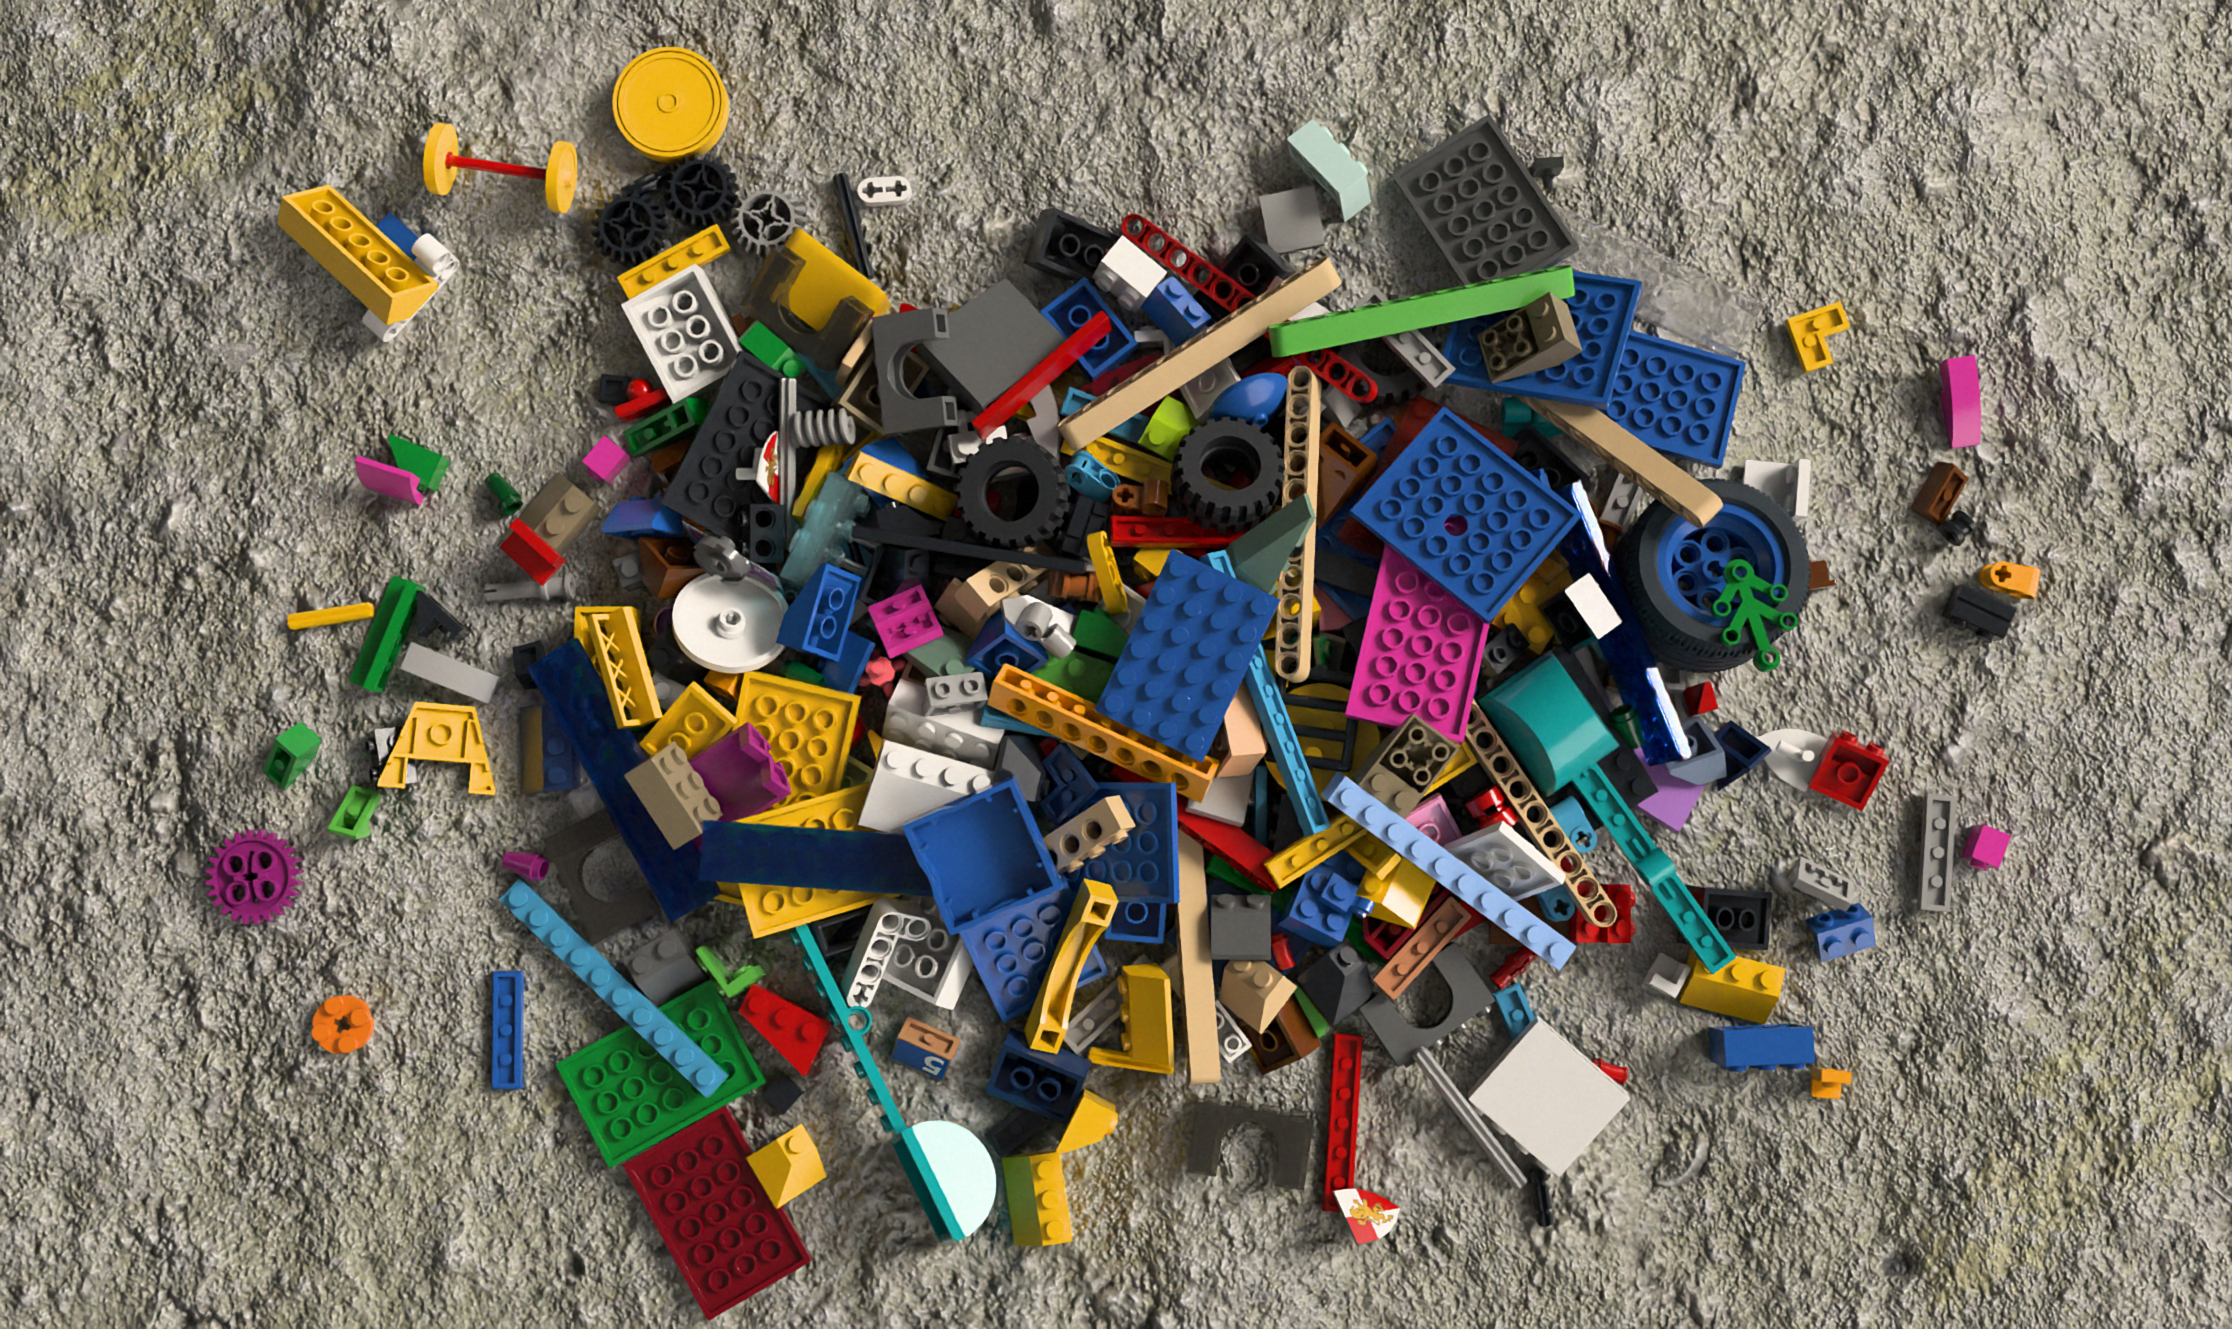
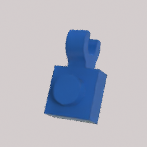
M1334 872L1329 876L1317 899L1342 915L1349 909L1363 919L1367 914L1371 913L1375 905L1374 902L1365 897L1356 896L1355 894L1359 887Z

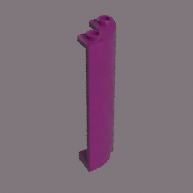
M746 722L687 760L693 770L702 777L705 788L718 801L720 810L723 813L720 818L699 836L673 850L637 794H634L615 807L616 829L622 835H626L636 842V861L641 869L659 877L723 837L724 832L721 824L761 813L791 794L789 782L781 762H774L768 752L772 747L763 735L749 722Z

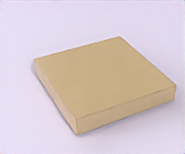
M871 319L841 362L834 379V383L841 388L874 341L871 335Z

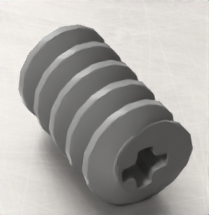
M844 408L839 410V417H836L834 409H829L827 418H825L823 410L817 411L816 418H814L810 410L806 412L805 419H803L800 411L795 413L791 428V437L795 448L800 447V445L806 448L811 445L820 447L822 444L831 446L833 443L843 445L845 442L852 445L855 441L856 429L854 419L851 416H847Z

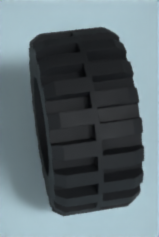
M1390 294L1388 300L1398 299L1399 295ZM1437 325L1417 329L1442 354V351L1439 350V346L1442 343L1440 334L1435 333ZM1360 341L1331 347L1332 351L1376 382L1378 387L1376 398L1371 402L1364 403V406L1372 408L1375 404L1380 405V409H1389L1391 405L1400 407L1405 405L1407 401L1416 399L1427 388L1426 383L1409 366L1402 373L1394 376H1383L1369 370L1359 356ZM1339 365L1333 372L1342 378L1345 374V368L1343 365ZM1365 381L1360 382L1356 388L1357 395L1359 397L1364 396L1368 391V384Z
M1220 417V420L1217 422L1214 419L1205 420L1203 427L1200 425L1192 427L1189 435H1184L1179 442V447L1176 448L1170 474L1172 497L1177 498L1176 505L1182 512L1186 510V517L1192 522L1196 520L1201 522L1200 527L1209 530V527L1217 528L1218 533H1226V529H1232L1233 533L1242 532L1244 526L1251 529L1258 525L1259 519L1264 521L1277 503L1285 477L1283 475L1285 463L1281 458L1282 452L1278 445H1272L1274 439L1267 432L1265 434L1261 433V427L1254 423L1250 426L1245 424L1246 420L1237 418V421H1230V417ZM1215 460L1233 461L1243 466L1249 472L1254 483L1241 490H1223L1212 485L1202 474L1201 468Z
M1009 436V439L997 437L993 438V443L986 444L984 442L979 445V451L976 454L970 453L965 460L968 463L965 468L960 467L957 474L960 476V481L955 483L954 492L958 494V499L955 500L956 508L962 514L960 518L964 525L968 526L970 532L977 538L999 548L1021 551L1029 546L1031 548L1039 546L1040 541L1043 539L1049 540L1054 535L1053 530L1057 526L1060 528L1063 524V514L1068 512L1070 505L1067 502V498L1070 496V486L1067 485L1066 481L1068 477L1065 470L1060 466V462L1043 446L1028 438L1026 440L1021 439L1019 436ZM1009 467H1021L1028 470L1035 477L1039 486V495L1034 508L1028 515L1016 521L998 518L990 510L987 502V492L991 481L999 472Z

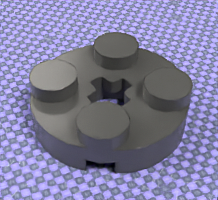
M703 536L694 546L696 550L693 555L699 566L710 576L716 573L723 577L720 582L726 585H739L752 568L749 561L734 549V542L726 536H721L719 539L713 536Z

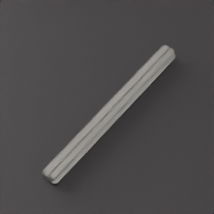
M782 378L779 380L778 505H784V550H789V545L795 534V518L792 512L795 502L796 448L792 442L791 428L796 413L797 381L793 378Z
M1423 1046L1414 1051L1412 1058L1511 1186L1516 1190L1527 1183V1178L1429 1051Z

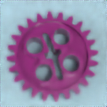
M246 830L245 836L242 833H235V841L224 839L227 848H215L220 856L218 858L209 857V861L215 864L214 868L205 869V872L213 875L212 879L205 881V884L213 885L214 887L213 890L207 893L208 896H217L213 906L224 905L221 911L222 915L232 913V921H239L242 917L243 924H250L252 919L255 924H262L264 918L266 921H273L274 913L284 915L285 912L282 906L293 907L294 904L289 898L290 896L300 895L294 887L295 885H303L301 880L296 879V875L303 873L304 870L295 869V865L301 861V858L291 857L296 850L294 847L285 849L288 842L287 839L277 841L278 834L270 833L267 836L266 830H258L257 834L254 830ZM267 853L272 857V863L268 868L263 863V858ZM238 857L243 861V867L239 872L234 866L235 860ZM257 873V874H258V879H254V880L252 881V880H251V875H254V874ZM270 882L275 887L274 894L271 897L266 893V886ZM240 886H243L246 892L243 900H239L237 896V890Z

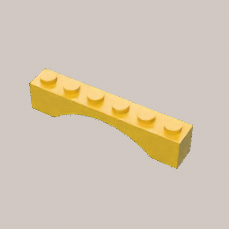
M1083 878L1024 1028L1031 1049L1058 1054L1068 1028L1072 1000L1083 965L1096 940L1108 928L1118 904V899L1112 886L1109 884Z

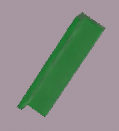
M397 576L391 578L351 674L350 682L370 691L383 693L417 612V594L420 591L425 592L426 587Z

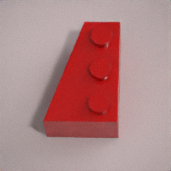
M758 983L751 985L739 1009V1012L803 1077L809 1075L833 1027L829 1018Z

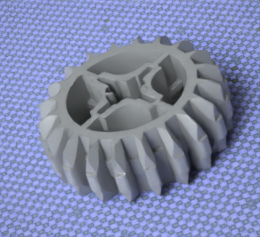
M766 183L762 191L758 185H754L755 193L753 194L745 190V200L737 198L736 203L740 208H732L731 213L735 218L730 219V224L735 227L732 230V235L738 238L737 244L739 247L745 246L747 254L755 251L756 258L761 259L765 253L767 259L772 260L773 253L779 255L789 236L797 227L805 231L802 226L807 224V219L802 216L806 212L804 207L798 206L800 199L797 196L792 197L790 189H786L782 193L781 185L777 184L772 191L770 184ZM766 203L763 209L754 210L759 205ZM779 204L790 211V223L785 222L784 218L778 216ZM768 218H773L774 222L772 224L769 223V226L764 225V220L768 221ZM747 221L759 227L758 240L748 234ZM777 233H783L781 237L771 241L772 236Z

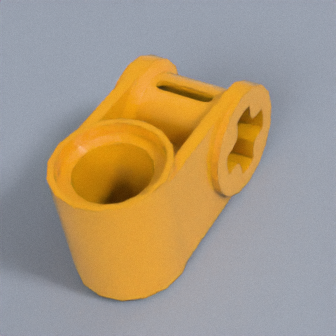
M1999 561L1983 566L1979 571L1978 580L1988 590L2006 593L2017 598L2035 599L2041 570L2032 566Z

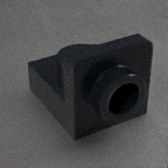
M541 640L512 647L515 676L525 690L538 689L552 683V677L547 671L544 660L545 649Z

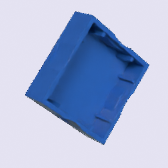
M1015 774L909 819L902 826L919 866L929 879L933 898L950 936L990 920L1005 909L1025 905L1061 889V878Z

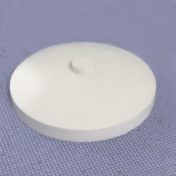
M749 572L737 586H730L720 582L723 577L716 573L713 576L706 573L689 582L677 596L672 612L674 637L682 651L699 665L714 671L744 673L767 665L781 653L785 646L776 643L783 616L789 607L785 598L775 586Z

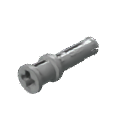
M568 573L565 577L550 578L544 586H541L536 580L486 583L484 590H489V592L485 593V598L488 602L540 597L541 600L549 601L551 597L567 596L568 599H574L576 584L573 574Z

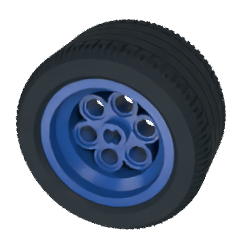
M1719 478L1697 480L1713 491L1723 503L1722 509L1703 528L1693 526L1659 500L1655 499L1624 534L1613 558L1617 569V585L1620 596V603L1614 607L1623 621L1620 624L1623 625V630L1630 636L1634 644L1638 645V648L1648 653V656L1657 659L1658 662L1664 665H1668V667L1686 672L1714 673L1726 671L1753 659L1754 654L1758 651L1747 619L1740 631L1741 639L1735 646L1726 647L1720 641L1721 633L1728 628L1741 603L1740 597L1732 598L1730 602L1731 612L1722 619L1715 618L1711 614L1710 609L1706 608L1702 603V598L1709 599L1712 604L1719 599L1727 584L1723 577V571L1730 561L1735 559L1745 560L1752 566L1755 576L1771 585L1782 584L1787 588L1788 596L1779 604L1770 602L1767 595L1751 588L1755 599L1781 613L1791 612L1798 617L1809 590L1811 569L1810 561L1808 560V549H1806V543H1804L1805 540L1799 531V527H1796V522H1793V518L1788 515L1789 513L1779 503H1776V500H1772L1769 495H1765L1766 493L1760 492L1759 489H1755L1753 486L1750 487L1742 482L1738 483L1737 481ZM1707 547L1713 548L1717 550V552H1711L1710 550H1708ZM1680 553L1687 554L1691 559V563L1684 562L1680 557ZM1707 567L1712 568L1718 577H1712L1713 574L1711 571H1707ZM1735 569V574L1738 577L1743 578V571L1740 569ZM1677 582H1685L1688 585L1689 591L1681 590ZM1773 590L1776 598L1782 597L1779 590ZM1717 604V611L1725 613L1724 606ZM1761 617L1769 643L1772 644L1785 632L1781 631L1776 624ZM1783 618V623L1790 627L1792 625L1791 620ZM1726 633V638L1729 641H1735L1732 633Z

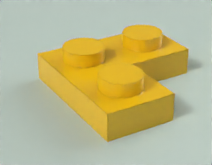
M1841 301L1788 318L1784 321L1803 374L1833 364L1834 362L1825 337L1850 328Z

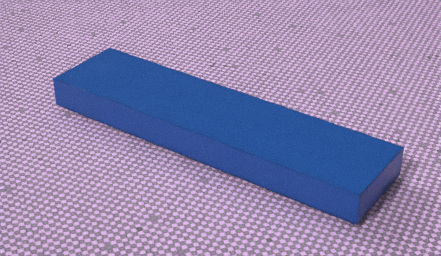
M524 970L492 971L491 1089L523 1088Z

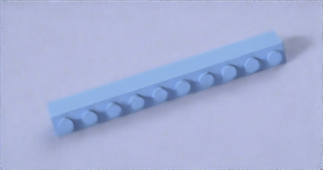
M1337 771L1320 794L1321 797L1559 971L1577 946L1345 775Z

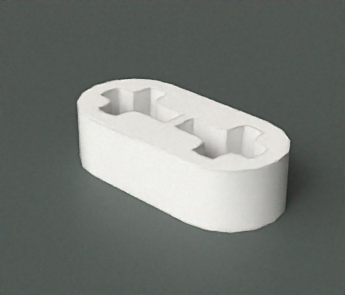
M900 176L867 178L860 182L857 190L861 202L871 207L902 205L907 203L912 197L909 181ZM896 185H902V188L906 190L902 191L900 197H897L895 192L887 191L896 190ZM870 186H873L875 191H883L874 193L873 198H868L867 194L864 193L868 191Z

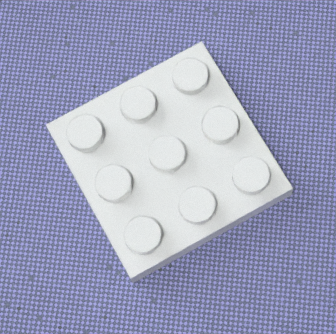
M1504 821L1444 845L1445 850L1514 901H1519L1562 885L1566 874L1557 868L1553 862L1543 856L1532 844L1528 843Z

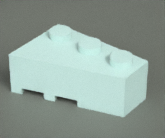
M1312 119L1286 139L1292 158L1311 181L1315 179L1326 190L1323 194L1328 202L1333 199L1337 203L1341 211L1339 216L1344 222L1371 203L1366 167L1361 161L1355 162L1350 157V152L1343 143L1338 144L1325 125L1320 126Z

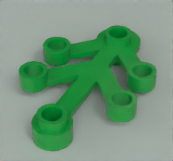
M1742 559L1732 560L1725 566L1723 571V577L1727 584L1719 599L1711 605L1710 611L1715 618H1725L1731 612L1730 602L1736 591H1738L1741 603L1728 628L1721 633L1720 641L1726 647L1735 646L1741 639L1740 631L1747 619L1758 649L1753 656V664L1761 672H1770L1779 665L1780 654L1775 648L1770 646L1761 617L1776 624L1783 632L1793 630L1798 624V619L1791 612L1781 613L1755 599L1751 591L1752 588L1767 595L1770 602L1779 604L1788 596V590L1784 585H1771L1755 576L1752 566L1747 561ZM1735 569L1742 570L1744 577H1738L1735 574ZM1773 590H1779L1782 597L1776 598ZM1717 604L1724 606L1725 613L1717 611ZM1783 618H1789L1792 625L1790 627L1786 626L1783 623ZM1726 633H1732L1735 641H1729L1726 638ZM1768 653L1772 655L1773 662H1767L1764 658V654Z

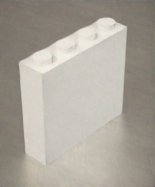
M1538 1015L1533 1018L1468 1091L1469 1105L1480 1116L1486 1114L1493 1120L1491 1124L1502 1135L1508 1133L1515 1139L1514 1144L1520 1151L1526 1155L1530 1152L1538 1159L1536 1163L1548 1174L1553 1172L1558 1177L1566 1171L1630 1100L1625 1089Z

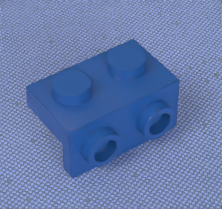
M1860 903L1852 904L1847 911L1836 909L1806 919V925L1813 933L1816 957L1821 963L1876 946L1873 917Z

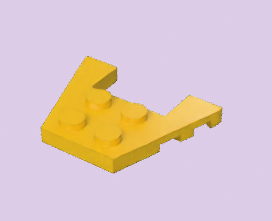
M415 702L378 780L377 787L405 789L408 759L471 764L468 794L495 796L496 790L476 708L472 706Z

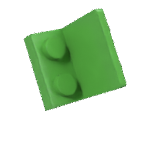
M710 945L700 946L695 950L699 955L696 958L698 964L705 972L710 971L716 979L713 984L722 996L726 994L729 998L740 996L752 984L757 983L767 975L761 965L753 967L745 965L731 975Z

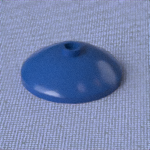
M1261 373L1234 383L1214 400L1209 410V418L1214 419L1215 422L1219 421L1220 417H1230V421H1237V418L1246 420L1245 424L1250 426L1253 423L1259 427L1267 425L1286 407L1287 378L1278 373Z

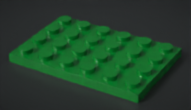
M713 979L659 1007L677 1027L729 1075L709 1098H706L629 1024L555 1064L609 1169L767 1082L725 1000L714 986Z

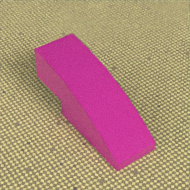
M1975 355L1946 359L1939 364L1944 390L1940 394L1950 449L1979 445L1981 436V402Z

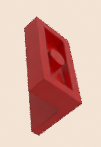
M516 518L509 525L513 530L512 534L499 548L541 586H544L567 560L527 524Z

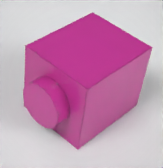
M604 435L582 462L589 467L585 472L598 483L604 479L607 483L611 484L632 458Z
M1973 825L1961 858L1969 860V866L1981 871H1987L1988 868H1999L2011 835L1986 825Z

